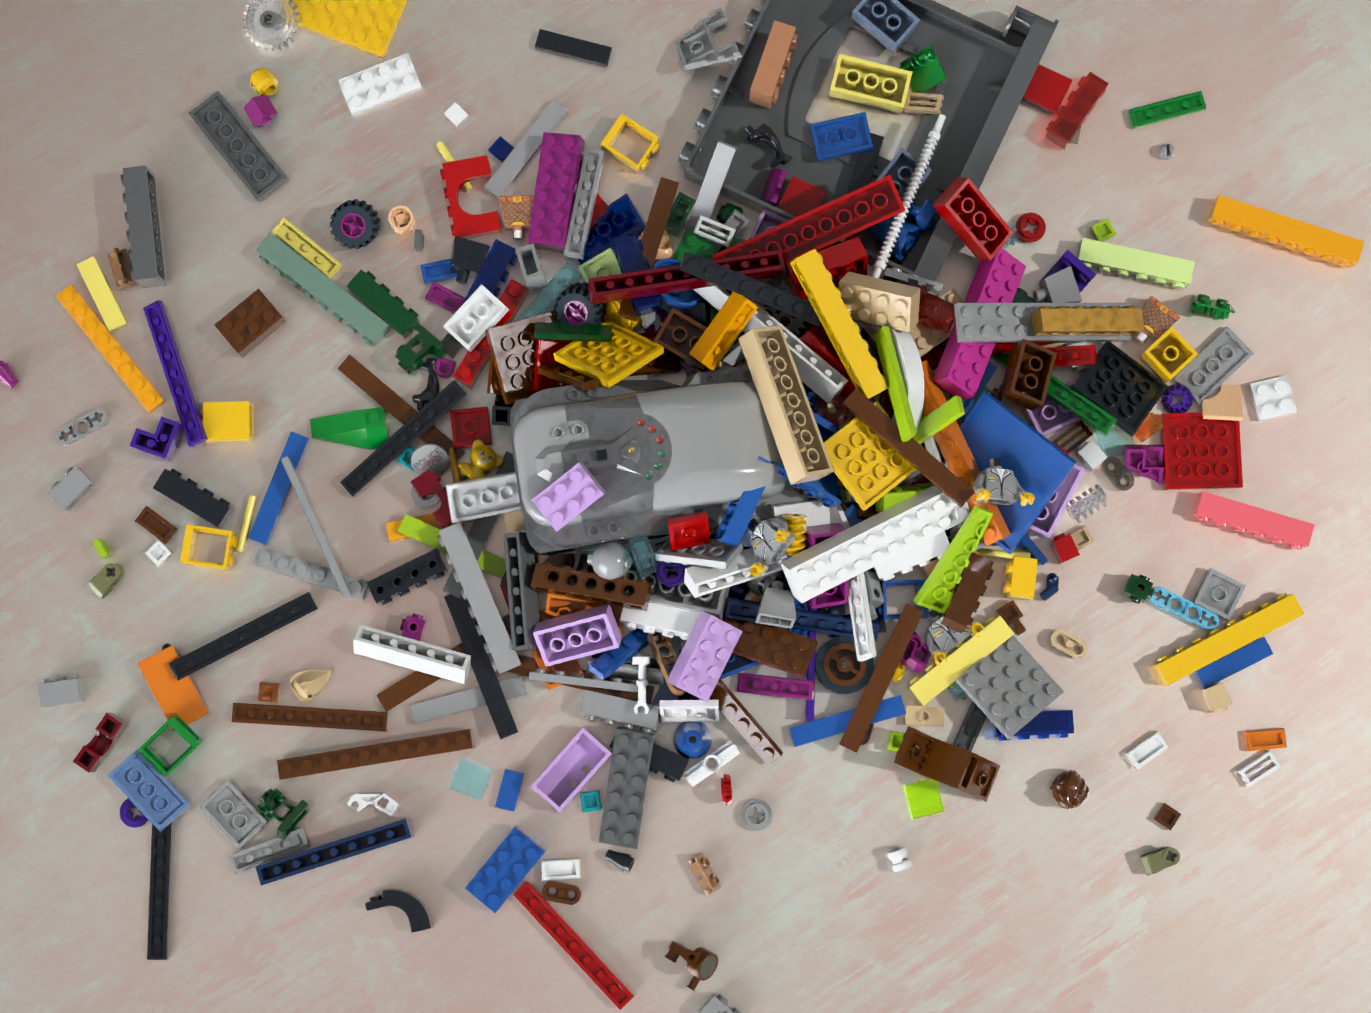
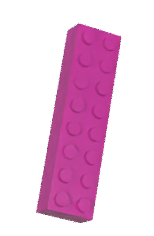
M1001 248L991 260L980 261L964 303H1012L1026 266ZM955 322L932 381L951 395L960 396L962 400L974 398L996 343H958Z

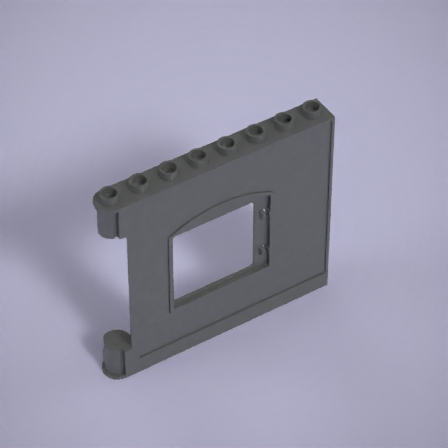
M766 0L761 12L752 8L743 26V30L750 34L744 45L736 42L742 57L727 61V63L734 67L728 78L719 75L712 88L710 96L717 98L712 112L703 108L698 116L694 129L700 131L701 134L696 144L694 145L687 141L680 153L678 162L685 165L684 178L702 186L718 141L721 140L737 147L720 195L760 214L763 209H766L787 220L796 218V216L777 208L793 176L826 191L827 194L822 205L846 195L859 153L818 162L810 127L811 123L807 122L805 117L848 29L855 27L868 33L851 18L852 11L862 0ZM898 0L920 19L919 26L901 45L900 49L914 55L927 46L932 45L947 79L938 83L934 94H942L944 96V100L941 102L940 114L945 115L946 119L940 131L941 137L939 141H936L937 145L934 146L935 150L932 151L933 155L930 156L931 160H928L929 165H926L932 171L917 194H915V198L912 199L913 203L923 207L925 200L928 199L934 204L956 178L969 177L978 189L980 188L1059 20L1055 19L1052 22L1016 5L1002 33L933 0ZM774 20L796 27L795 34L798 35L796 48L791 55L789 68L785 72L782 87L779 86L776 104L772 103L771 109L749 102V97ZM923 114L906 150L917 159L921 158L920 154L923 153L924 144H927L926 140L929 139L928 134L933 130L939 114ZM762 124L769 126L777 136L783 152L793 157L785 165L780 163L775 167L787 171L775 206L760 200L770 170L773 169L770 168V165L776 158V152L766 142L749 143L747 140L749 135L745 132L749 125L754 130ZM878 156L874 168L878 169V171L874 170L870 183L877 180L890 163V160ZM935 209L936 221L931 230H918L921 232L919 239L912 250L908 249L906 251L908 256L903 260H898L892 253H889L890 257L887 258L886 268L891 269V267L902 270L903 273H911L924 279L936 281L957 234ZM907 213V218H904L905 222L918 226L917 221L909 219ZM864 229L831 244L837 245L848 238L859 237L868 255L867 264L873 267L875 261L878 260L877 256H880L879 251H882L881 247L884 246L868 229Z

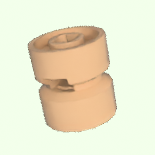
M400 205L392 208L389 212V223L397 234L404 236L414 231L416 220L409 208Z

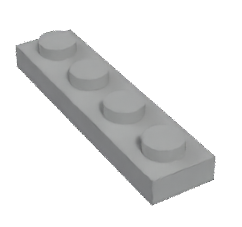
M300 828L292 831L285 840L277 837L228 857L234 874L306 848L309 846L304 829Z

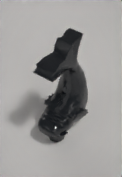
M762 124L756 130L750 125L745 129V132L749 135L747 138L749 143L763 141L776 152V158L771 163L770 168H775L780 163L785 165L793 158L783 152L777 136L766 124Z
M427 358L418 369L429 373L427 388L421 394L412 396V400L414 403H417V410L419 411L425 406V403L428 404L440 393L439 380L433 369L437 358Z

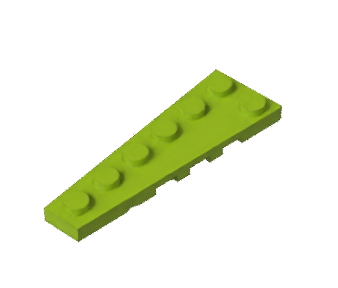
M975 505L913 601L917 605L945 613L954 595L953 589L956 583H960L962 579L960 575L964 567H967L970 562L968 558L971 552L976 550L993 516L990 510Z

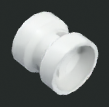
M905 847L887 853L888 858L893 862L892 868L894 872L912 866L911 861L907 859Z

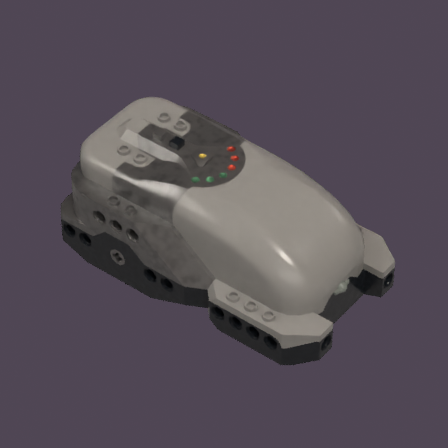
M748 365L689 375L682 386L664 380H621L610 388L600 384L599 387L586 391L575 388L573 385L549 388L536 392L529 398L516 400L511 408V445L520 506L524 516L529 543L540 555L576 552L578 549H596L598 545L608 541H615L623 545L659 539L665 536L669 537L667 520L701 512L707 513L708 526L712 530L718 529L730 501L739 500L744 491H751L764 486V491L751 520L757 516L762 521L773 519L772 506L806 501L810 498L804 491L803 496L796 492L787 481L785 475L782 478L778 474L779 468L775 464L758 461V457L761 456L768 461H775V463L779 462L784 465ZM581 461L606 493L556 532L531 500Z

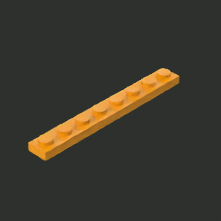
M70 284L56 295L146 410L152 413L162 405L165 400L74 286Z

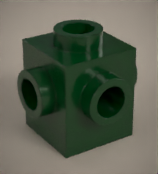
M1131 574L1122 594L1128 596L1130 601L1140 604V602L1144 603L1146 599L1150 600L1155 589H1152L1153 583L1150 582V578L1144 575H1139L1138 577Z

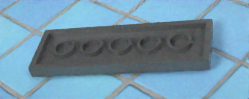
M219 91L188 113L257 201H260L288 179Z
M616 728L599 837L600 843L634 849L638 848L655 738L653 733Z

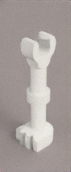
M632 656V664L639 665L638 680H636L638 702L634 707V712L637 714L639 706H643L645 714H648L650 708L646 703V686H648L646 665L650 664V656Z

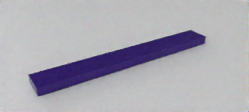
M157 300L143 309L188 446L194 447L208 440L163 303Z

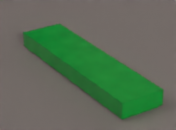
M1202 91L1129 109L1128 113L1132 127L1135 129L1201 112L1207 108Z

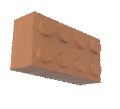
M774 20L750 89L749 102L771 109L772 103L776 104L779 96V86L782 87L786 69L789 68L792 52L796 48L798 35L795 34L796 27Z

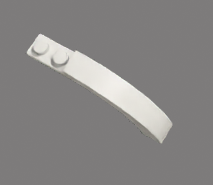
M867 323L876 333L882 327ZM889 328L917 431L924 403V374L921 358L910 333ZM894 414L892 421H894L897 424L896 417Z

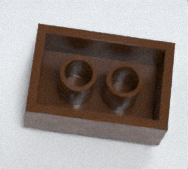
M258 288L214 326L241 357H244L287 321Z
M672 308L653 342L663 346L665 352L700 372H705L707 366L689 353L707 327Z
M1025 339L1013 344L999 397L1031 411L1044 406L1057 353Z

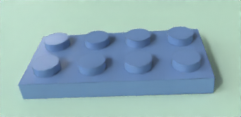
M138 749L107 775L159 832L165 829L190 806L166 778L154 768L150 761L142 757Z

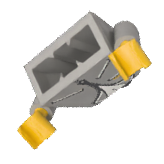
M998 458L990 459V468L980 472L972 484L977 495L976 503L1012 505L1021 500L1020 504L1026 506L1027 502L1032 505L1035 499L1032 493L1025 492L1020 486L1012 470L1002 469L1001 459Z
M758 516L751 520L750 525L755 530L749 538L755 556V562L750 568L751 575L759 577V573L765 572L764 565L776 564L796 538L788 530L787 522L784 520L773 518L762 521Z
M935 610L929 611V619L933 624L926 628V646L934 657L936 665H940L938 660L941 658L947 662L945 654L972 633L971 630L975 636L979 637L980 635L976 631L979 628L985 631L983 625L973 620L970 628H966L961 634L941 624L944 615L942 616Z

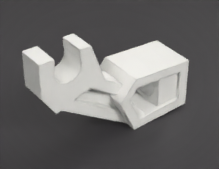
M357 793L351 796L347 803L348 806H352L353 802H358L359 807L356 810L358 812L362 811L369 804H375V808L390 816L394 815L401 804L387 793ZM382 798L389 800L385 808L379 805V801Z

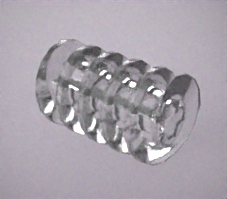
M1096 484L1094 488L1088 489V493L1084 491L1082 497L1077 496L1075 501L1070 500L1069 505L1067 504L1065 509L1073 520L1080 523V516H1083L1085 519L1088 518L1086 512L1093 515V508H1096L1098 511L1101 510L1100 503L1106 507L1107 497L1103 489Z

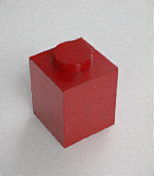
M1062 533L1053 537L1054 541L1050 545L1059 564L1080 555L1071 534L1065 536Z

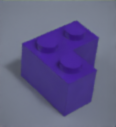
M161 416L155 434L136 428L130 446L171 462L183 431L182 425Z

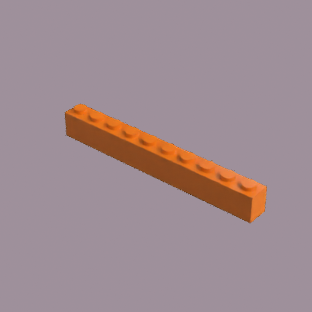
M927 360L921 361L924 374V403L922 410L924 417L947 402L940 386L932 381L934 374ZM955 420L933 436L950 471L974 491L972 484L981 471ZM974 493L967 501L970 513L975 505L988 509L993 513L982 536L986 546L1010 536L1011 533L997 504L976 503L977 495Z

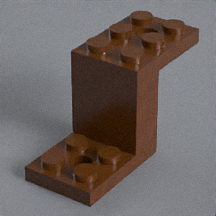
M909 726L903 735L902 743L894 760L895 764L987 802L1000 765L971 751L933 738Z

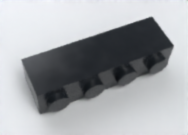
M172 468L171 471L164 469L153 489L222 529L234 510L229 507L231 503L223 498L217 500L213 497L214 493L206 488L203 491L197 488L198 483L190 478L187 481L182 479V474Z
M613 738V740H612V742H611V744H610V746H609L610 748H612V751H613L614 738ZM654 743L650 771L655 774L659 771L665 774V779L674 783L675 780H680L689 759Z

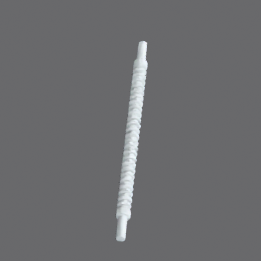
M939 114L933 130L928 134L927 144H924L925 148L922 149L923 153L920 154L921 158L918 159L917 168H914L915 173H912L913 177L910 178L911 182L908 183L909 187L906 188L905 197H902L906 211L894 217L895 221L892 222L893 226L889 228L891 231L887 232L889 236L885 237L887 241L883 242L884 246L881 247L882 251H879L880 256H877L878 260L874 263L875 269L871 277L879 278L881 272L886 268L887 258L890 257L889 253L893 251L891 248L895 246L893 243L897 242L895 238L899 237L897 233L901 232L900 228L903 227L902 223H905L904 218H907L906 214L909 213L908 209L911 208L910 204L913 203L914 194H917L916 189H919L918 185L921 184L920 180L923 179L922 175L925 174L926 165H929L928 160H931L930 156L933 155L932 151L935 150L936 141H939L941 137L940 131L946 119L945 115Z

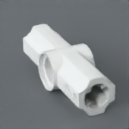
M729 740L683 774L692 787H694L738 756L740 752L734 743ZM709 758L717 760V766L714 769H710L706 765V761Z

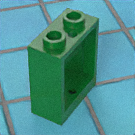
M175 713L139 750L142 757L147 761L150 760L160 774L164 773L167 776L203 740ZM169 726L191 745L171 765L150 746Z

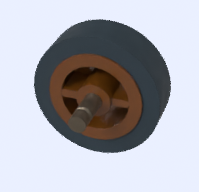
M834 637L824 643L816 655L815 672L817 678L825 688L834 693L850 694L859 691L869 682L873 674V657L862 662L857 661L855 641L852 637Z

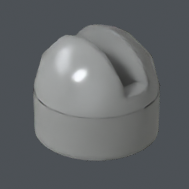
M1163 144L1159 148L1158 154L1160 158L1168 160L1174 155L1175 149L1171 144Z

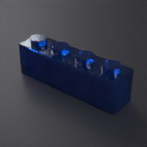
M636 234L613 241L612 247L621 274L648 270L650 268L647 257L644 258L642 253L644 250L641 239L638 240ZM660 295L630 299L636 317L657 312L661 304Z
M495 239L462 305L481 284L496 298L499 297L502 282L505 283L507 281L511 265L514 266L518 260L515 248Z
M1073 710L1042 711L1014 736H1018V740L1030 739V735H1038V739L1050 738L1049 734H1057V738H1067L1070 733H1074ZM993 724L994 737H999V741L1007 740Z

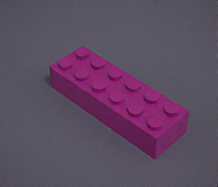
M543 132L527 242L528 244L534 243L536 249L565 250L585 141L580 135Z

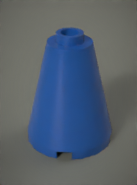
M891 217L867 229L883 244L884 241H887L885 237L889 236L887 232L891 231L889 228L893 226L892 222L895 220ZM908 222L902 223L901 232L897 233L899 237L895 238L897 242L893 243L895 246L891 248L893 250L891 253L898 260L906 258L908 256L906 251L908 249L912 250L916 245L921 233L918 231L920 229L919 226Z
M683 722L674 732L673 743L680 755L688 759H697L705 755L710 749L712 736L708 727L702 722ZM690 736L696 737L697 740L695 743L692 744L689 742Z

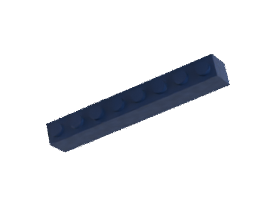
M409 818L256 866V871L262 886L414 837Z

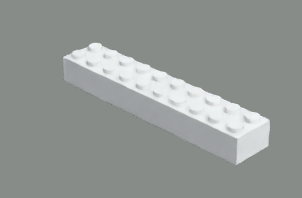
M934 485L780 563L792 595L798 601L804 603L965 521L970 514L967 502L960 508Z

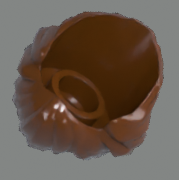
M1075 770L1061 773L1050 786L1055 801L1060 807L1065 809L1079 807L1088 798L1090 792L1085 779Z

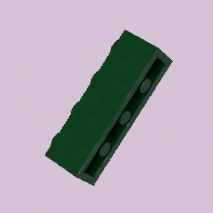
M361 269L346 287L406 339L412 332V326L417 322L420 323L417 318L419 315L412 308L407 310L403 306L404 302L397 295L395 297L389 294L391 290L383 283L379 285L375 282L377 278L371 272L367 271L365 273Z

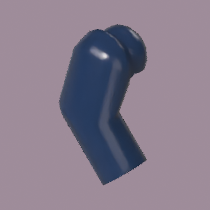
M1055 573L1047 575L1046 589L1039 593L1043 601L1049 599L1059 590V577Z

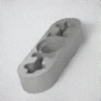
M95 409L59 429L56 433V440L64 446H69L104 427L109 421V416L102 409ZM97 414L103 415V417L101 418V422H92L94 427H92L91 423L87 420L90 419L91 421L97 419ZM81 422L87 424V430L83 433H80L77 429ZM74 431L77 434L76 437L74 434L69 435L68 441L61 439L64 437V432L70 434Z

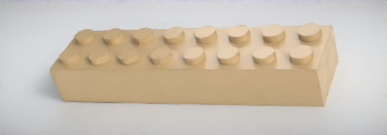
M781 326L750 330L738 339L790 484L819 480L834 472L783 329Z

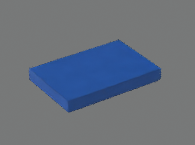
M866 112L810 124L818 162L873 149Z

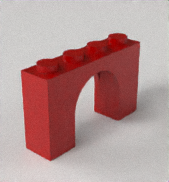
M484 155L442 163L443 169H440L442 181L445 180L447 186L443 189L445 199H449L450 206H447L449 218H453V225H450L452 236L469 239L501 233L502 228L498 211L473 215L462 210L458 203L459 192L465 183L492 177L488 156Z

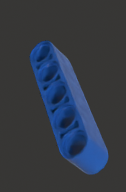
M761 456L758 457V461L775 464V461H768ZM765 486L744 491L739 500L730 501L717 530V540L733 547L739 545Z

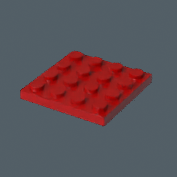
M1203 412L1161 414L1165 490L1243 488L1239 421L1203 419Z

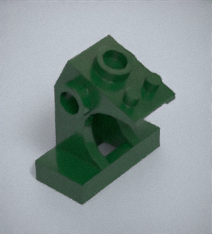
M418 322L412 326L413 338L405 345H401L395 355L399 360L397 364L408 374L413 372L415 375L422 366V359L425 356L433 354L440 360L445 355V345ZM419 344L424 347L418 353L412 350Z
M270 788L259 798L261 802L257 807L260 809L259 813L263 817H269L280 825L277 828V833L280 838L285 840L308 814L309 804L302 800L296 807L291 806L284 801L286 797L277 788L274 790ZM279 806L287 811L283 818L275 813Z

